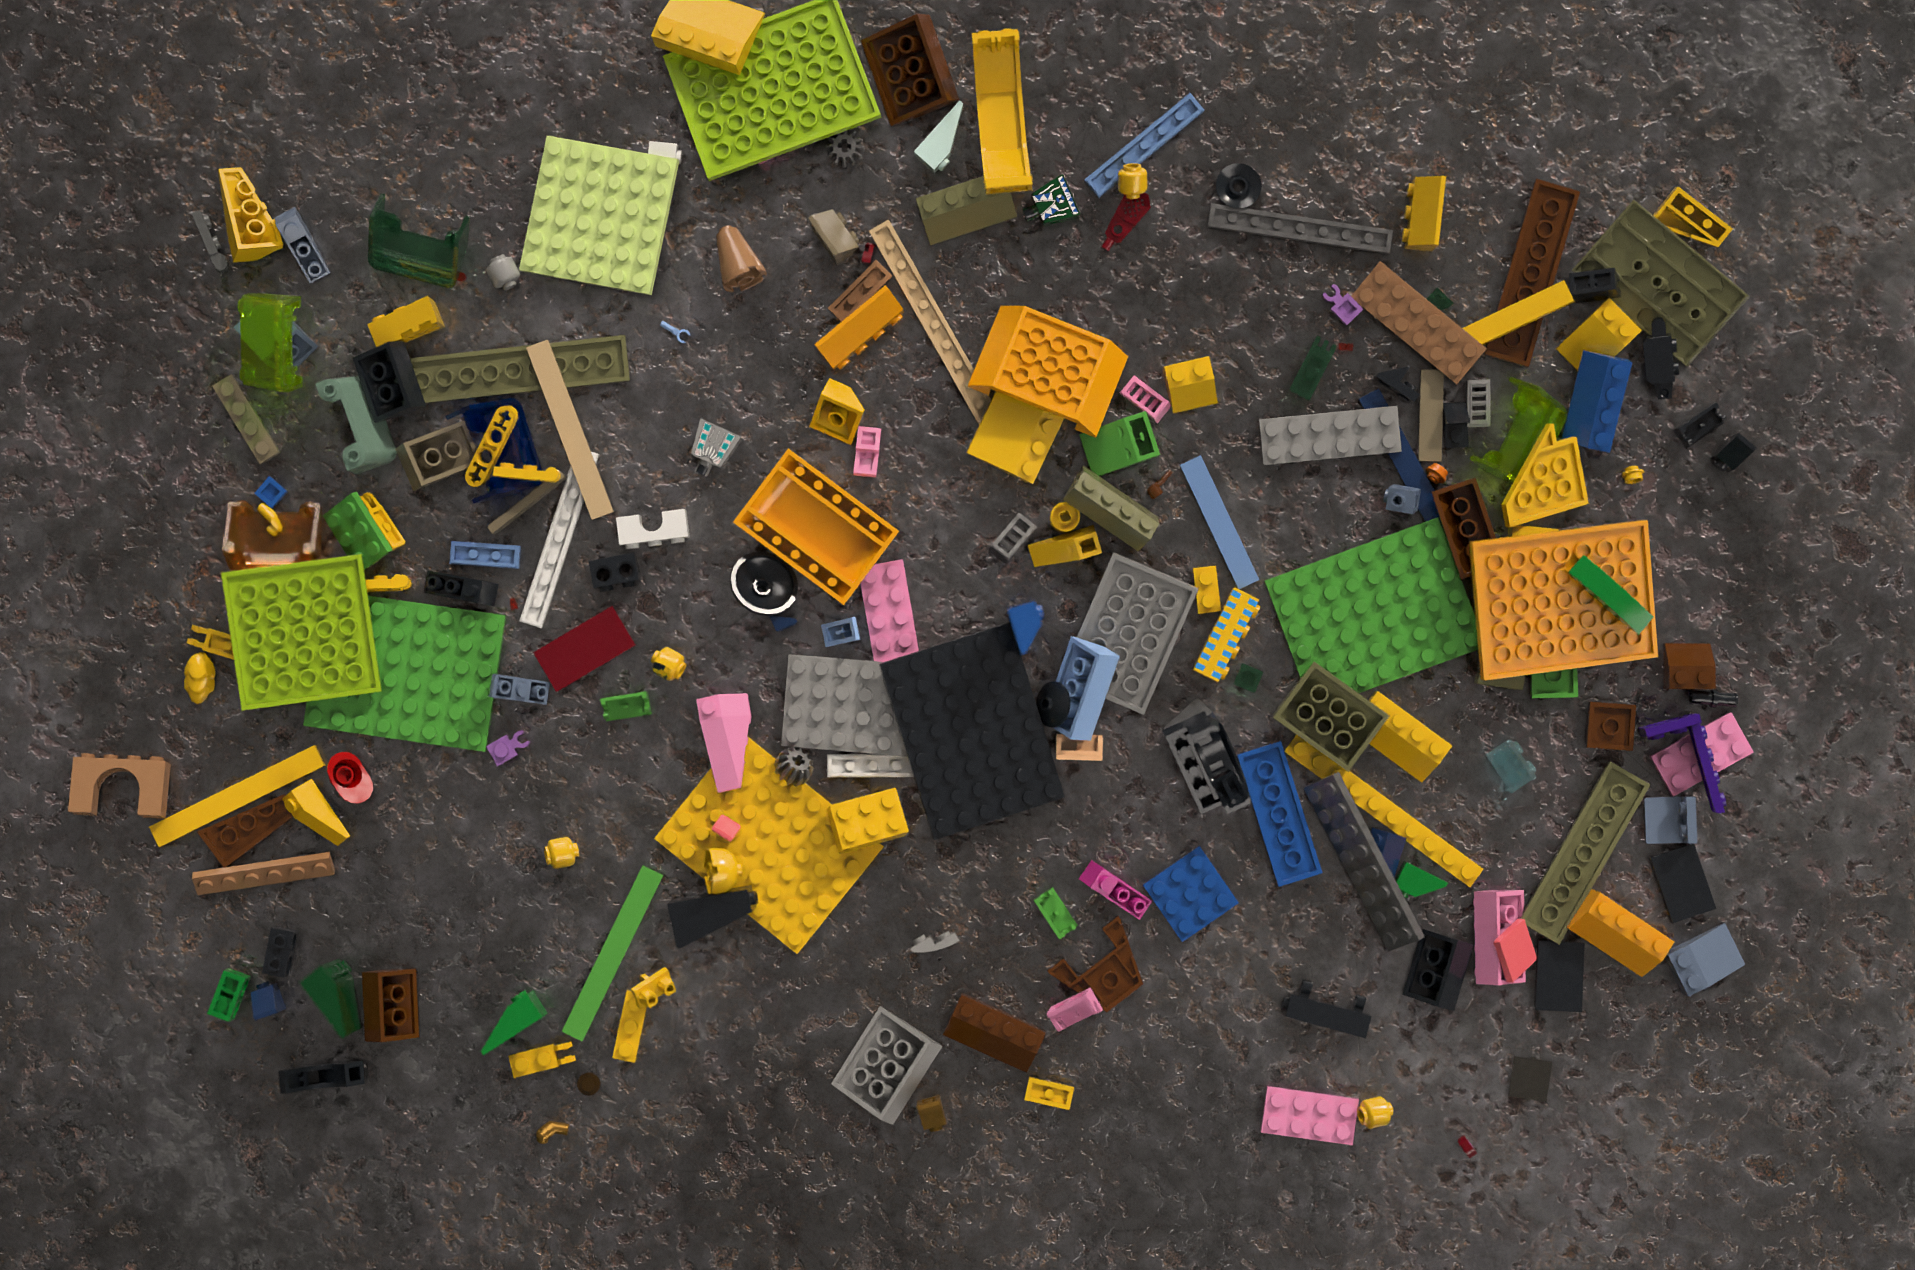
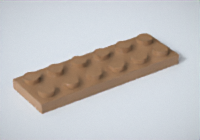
M1381 261L1351 296L1358 304L1456 384L1461 381L1487 350L1486 347Z

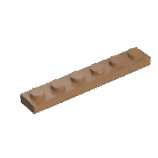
M330 852L193 872L192 880L197 895L331 876L334 875L335 868Z

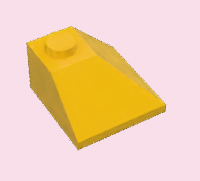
M829 378L820 395L809 427L851 445L864 413V408L851 387Z

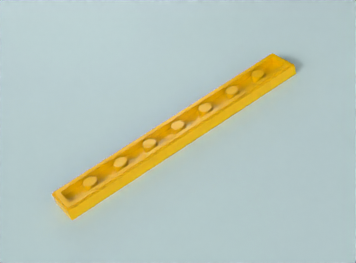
M313 745L149 826L158 847H162L326 765L316 745Z

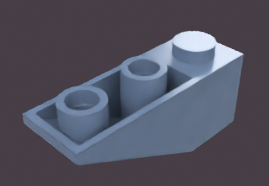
M296 207L275 217L276 227L309 283L329 274L330 271Z

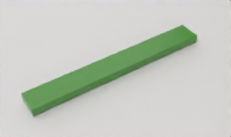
M642 865L564 1025L563 1033L580 1041L584 1040L664 876L663 874Z

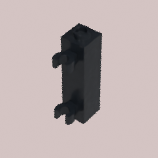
M1302 980L1299 995L1289 992L1288 997L1283 998L1281 1010L1284 1011L1283 1015L1285 1017L1362 1038L1367 1036L1372 1016L1363 1013L1366 1003L1365 996L1356 994L1353 1008L1348 1009L1309 998L1313 983Z

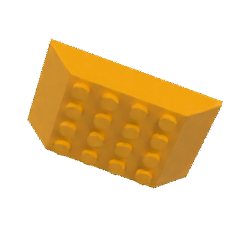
M789 448L733 521L738 527L843 605H845L899 532Z

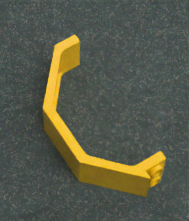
M1003 29L1000 31L972 33L986 194L1031 191L1032 175H1030L1026 143L1018 29Z

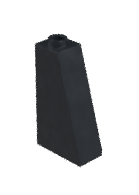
M752 885L732 888L730 891L722 894L704 893L672 899L667 906L677 949L751 913L756 908V904H758L757 892L753 891Z

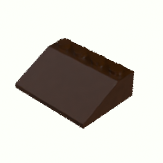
M915 14L861 40L890 126H895L940 110L960 100L930 14Z

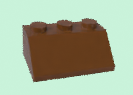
M416 968L362 972L365 1042H388L419 1038Z

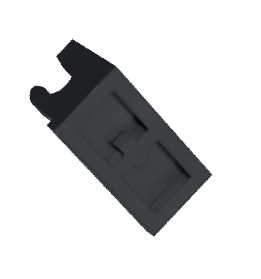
M1615 267L1569 273V289L1575 303L1621 298V290L1618 287L1620 277Z
M1717 402L1710 404L1673 430L1686 449L1725 423L1724 421L1727 418L1719 412L1720 406Z

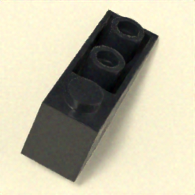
M428 570L423 593L495 606L499 584Z

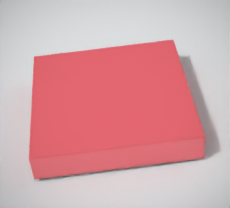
M1517 919L1493 942L1506 982H1514L1537 960L1524 919Z

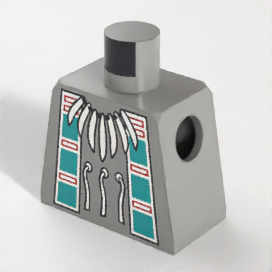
M700 419L691 452L692 456L700 459L694 472L707 477L712 465L722 469L741 442L742 437Z

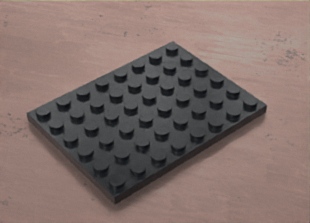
M1011 622L879 663L933 840L1065 798Z

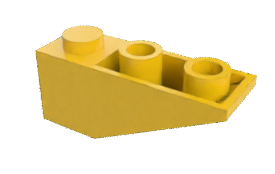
M1094 525L1028 545L1034 567L1081 560L1102 553Z

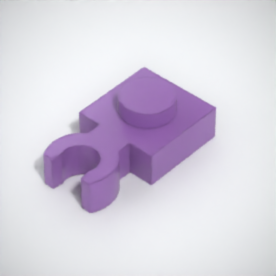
M1333 284L1331 289L1334 290L1335 295L1329 297L1326 293H1323L1322 297L1326 302L1334 304L1330 310L1347 326L1363 308L1348 293L1342 297L1338 286Z
M523 730L517 731L511 740L508 735H505L486 746L497 766L517 756L516 748L529 746L530 741L522 744L518 740L519 736L524 734Z

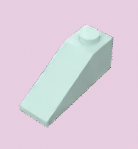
M960 100L914 151V156L934 174L938 169L942 171L950 162L948 158L951 154L963 110V103Z

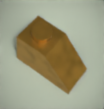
M940 1095L917 1100V1109L923 1129H929V1132L942 1130V1126L946 1125V1118Z

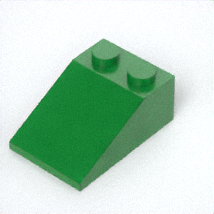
M524 990L510 999L512 1004L506 1008L481 1051L483 1055L548 1014L533 990L529 993Z

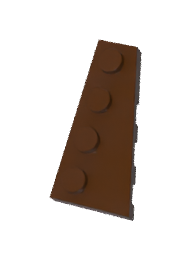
M283 794L199 830L197 833L225 868L292 819L293 815L285 807L282 798L286 794Z

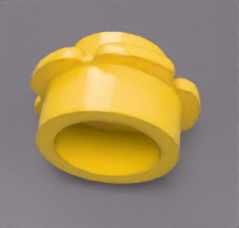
M1629 466L1625 468V472L1621 476L1624 478L1625 484L1639 483L1643 480L1642 474L1644 470H1639L1638 466Z

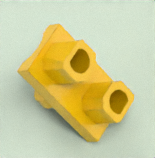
M665 967L650 977L642 974L639 976L641 983L631 988L636 999V1005L640 1009L644 1006L652 1008L657 1004L659 996L662 994L670 996L676 992L669 971Z

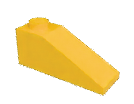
M312 779L291 790L282 798L286 809L291 812L295 819L336 846L350 837Z

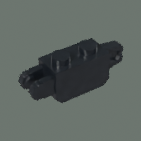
M1657 316L1651 321L1652 335H1647L1643 340L1646 379L1651 384H1654L1657 398L1662 400L1672 398L1673 382H1675V375H1679L1678 361L1673 362V353L1677 352L1676 339H1671V333H1666L1665 320Z

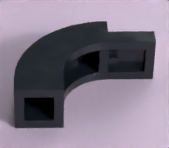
M363 1061L319 1063L278 1071L280 1094L318 1088L350 1087L365 1084Z

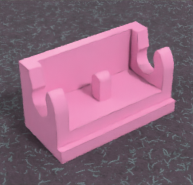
M1088 988L1051 1006L1047 1016L1059 1032L1087 1017L1101 1012L1103 1009L1092 989Z

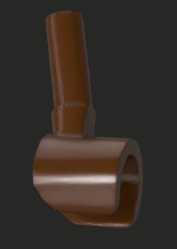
M1168 469L1156 483L1148 488V494L1152 499L1163 493L1160 486L1173 474L1171 470Z

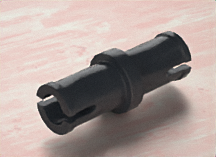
M1715 689L1710 691L1690 690L1689 703L1690 705H1709L1711 708H1716L1717 706L1736 708L1738 694L1735 692H1718Z

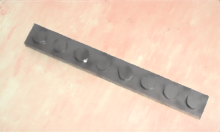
M1213 203L1210 206L1207 226L1209 228L1384 254L1390 253L1393 230L1247 208L1236 209Z

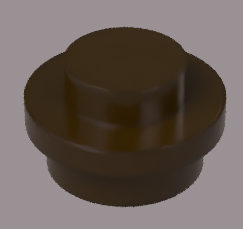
M591 1072L582 1074L577 1082L578 1090L586 1096L596 1094L601 1085L599 1077Z

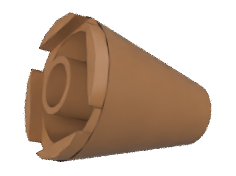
M731 225L720 228L716 235L722 285L725 291L734 292L733 288L740 287L742 291L762 282V275H767L766 269L740 231Z

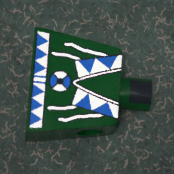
M1063 174L1033 192L1031 198L1034 204L1022 209L1027 222L1040 217L1043 226L1080 217V212Z

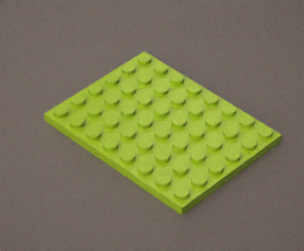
M813 0L764 18L740 75L673 52L663 55L708 181L882 118L838 0Z

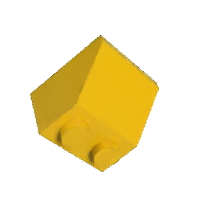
M1209 356L1164 366L1163 373L1173 414L1218 404L1215 379Z

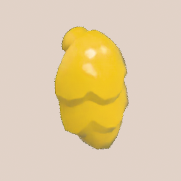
M198 652L192 655L184 669V689L187 691L191 701L196 704L203 703L209 693L214 691L215 667L205 652Z

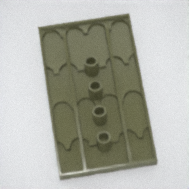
M1635 200L1627 206L1572 269L1576 273L1615 267L1620 277L1618 287L1621 290V298H1613L1611 300L1648 335H1652L1651 321L1657 316L1665 320L1666 333H1671V339H1676L1677 352L1673 353V356L1685 366L1690 365L1695 357L1699 355L1750 298L1740 287Z

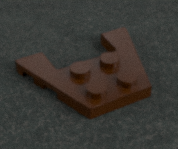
M1119 916L1102 927V930L1116 948L1088 970L1077 976L1064 958L1047 970L1050 975L1077 993L1091 988L1105 1012L1110 1011L1143 985Z

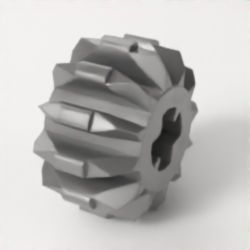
M848 130L844 131L843 135H840V133L836 134V139L832 136L828 137V141L832 144L825 145V149L831 151L827 154L828 159L835 157L834 165H838L840 160H842V167L846 168V161H850L851 165L854 166V157L859 160L862 159V155L858 151H864V146L858 144L863 140L862 137L855 138V130L850 135H848ZM843 143H847L848 147L851 148L850 150L847 149L845 153L839 148V146L843 147Z
M794 747L784 749L778 755L774 763L776 767L774 773L779 774L780 780L784 779L787 782V786L792 783L797 787L800 784L806 783L814 770L812 766L813 760L808 759L809 753H802L801 748L795 750Z

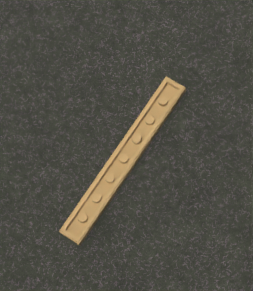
M547 339L526 347L591 519L594 520L613 513L614 510L549 340Z

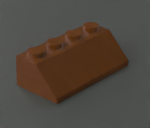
M1476 477L1431 492L1460 580L1472 576L1469 542L1496 539Z
M961 993L943 1035L1027 1073L1040 1048L1046 1031Z

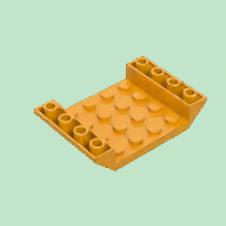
M1000 306L967 387L987 395L990 394L992 389L1077 423L1075 430L1096 438L1128 356L1107 338L1029 307Z

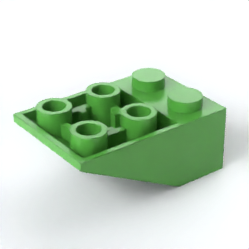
M1146 411L1101 426L1096 438L1085 433L1079 434L1090 470L1098 476L1160 456Z

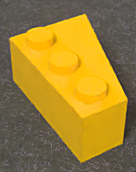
M1675 187L1653 214L1675 234L1712 247H1719L1733 229L1680 187Z
M429 296L407 306L396 308L386 316L384 314L376 316L372 319L371 323L367 324L376 347L392 341H404L406 343L445 327L435 301Z

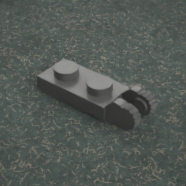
M200 210L193 212L192 216L215 269L222 274L228 272L229 264L227 258L218 251L222 248L217 236L212 237L209 230L213 226L208 214L203 215Z

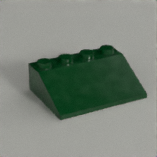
M336 959L321 965L299 983L343 1039L360 1030L363 1026L354 979L350 973L352 969L345 960Z

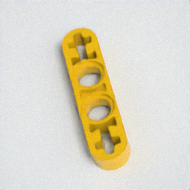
M501 406L496 410L466 471L465 480L470 486L479 487L488 481L517 422L518 412L513 406ZM509 411L508 416L511 419L503 423L505 417L502 415V412ZM493 430H498L502 435L501 441L498 443L494 442L491 438ZM484 450H488L492 454V459L489 463L482 460L481 454ZM481 466L486 467L487 469H481L478 476L481 480L474 481L475 476L472 474L478 472Z

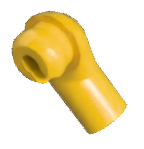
M265 502L261 503L257 511L270 523L266 531L275 537L282 531L283 526L276 512Z

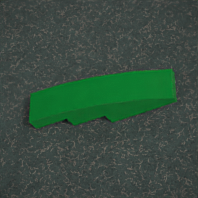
M1584 554L1568 572L1571 577L1586 588L1585 590L1600 601L1604 608L1639 635L1654 618L1635 598Z

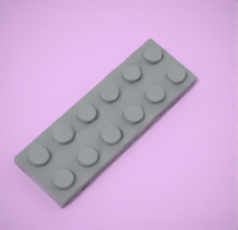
M1397 406L1259 419L1263 465L1402 452Z

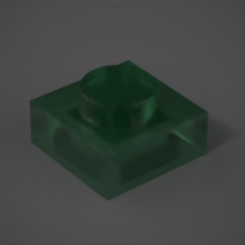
M1242 663L1233 685L1255 693L1263 671Z

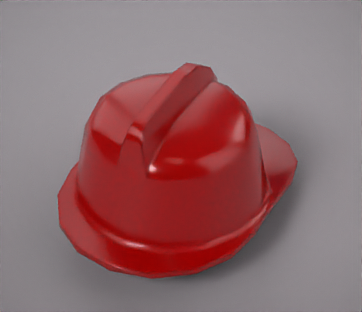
M350 752L336 753L330 758L327 764V773L330 783L335 787L338 794L350 803L359 804L365 802L372 794L373 783L360 760Z

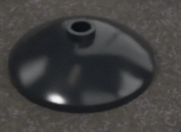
M758 551L744 555L736 562L730 575V587L736 600L745 609L758 615L771 616L782 613L792 605L797 596L798 581L794 570L788 563L773 553ZM757 588L762 589V590H763V593H762V592H759V591L757 590Z

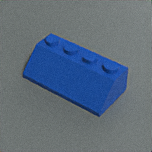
M1583 350L1561 440L1577 437L1579 446L1610 453L1632 366L1631 361Z
M1035 601L1010 608L1006 612L1009 622H1011L1015 640L1018 643L1020 656L1027 652L1042 624L1041 620L1044 619L1041 605L1036 606Z

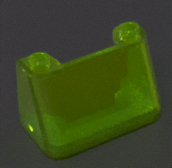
M247 293L238 300L237 308L240 312L241 369L239 378L245 386L277 392H291L303 387V376L295 374L298 371V366H293L292 322L297 320V317L293 316V311L295 308L301 307V296Z

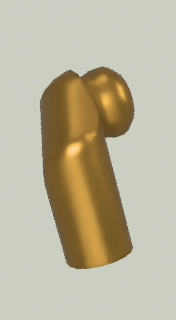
M548 1121L537 1130V1142L546 1144L548 1139L554 1134L567 1136L569 1124Z

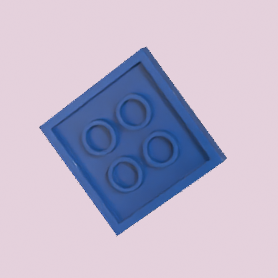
M1200 846L1143 884L1181 942L1239 903Z

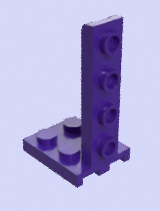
M1690 713L1639 727L1640 737H1647L1648 740L1665 737V732L1678 734L1689 731L1710 809L1715 813L1725 812L1726 799L1723 792L1720 793L1717 784H1720V778L1717 770L1713 771L1711 762L1714 761L1711 748H1707L1705 739H1708L1705 727L1700 725L1702 723L1700 714Z

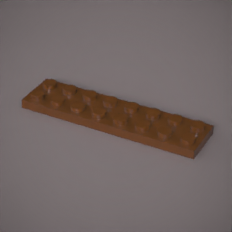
M1535 179L1496 312L1553 286L1580 191ZM1543 317L1487 343V350L1483 355L1528 368Z

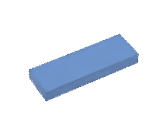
M451 541L449 564L519 569L521 546Z

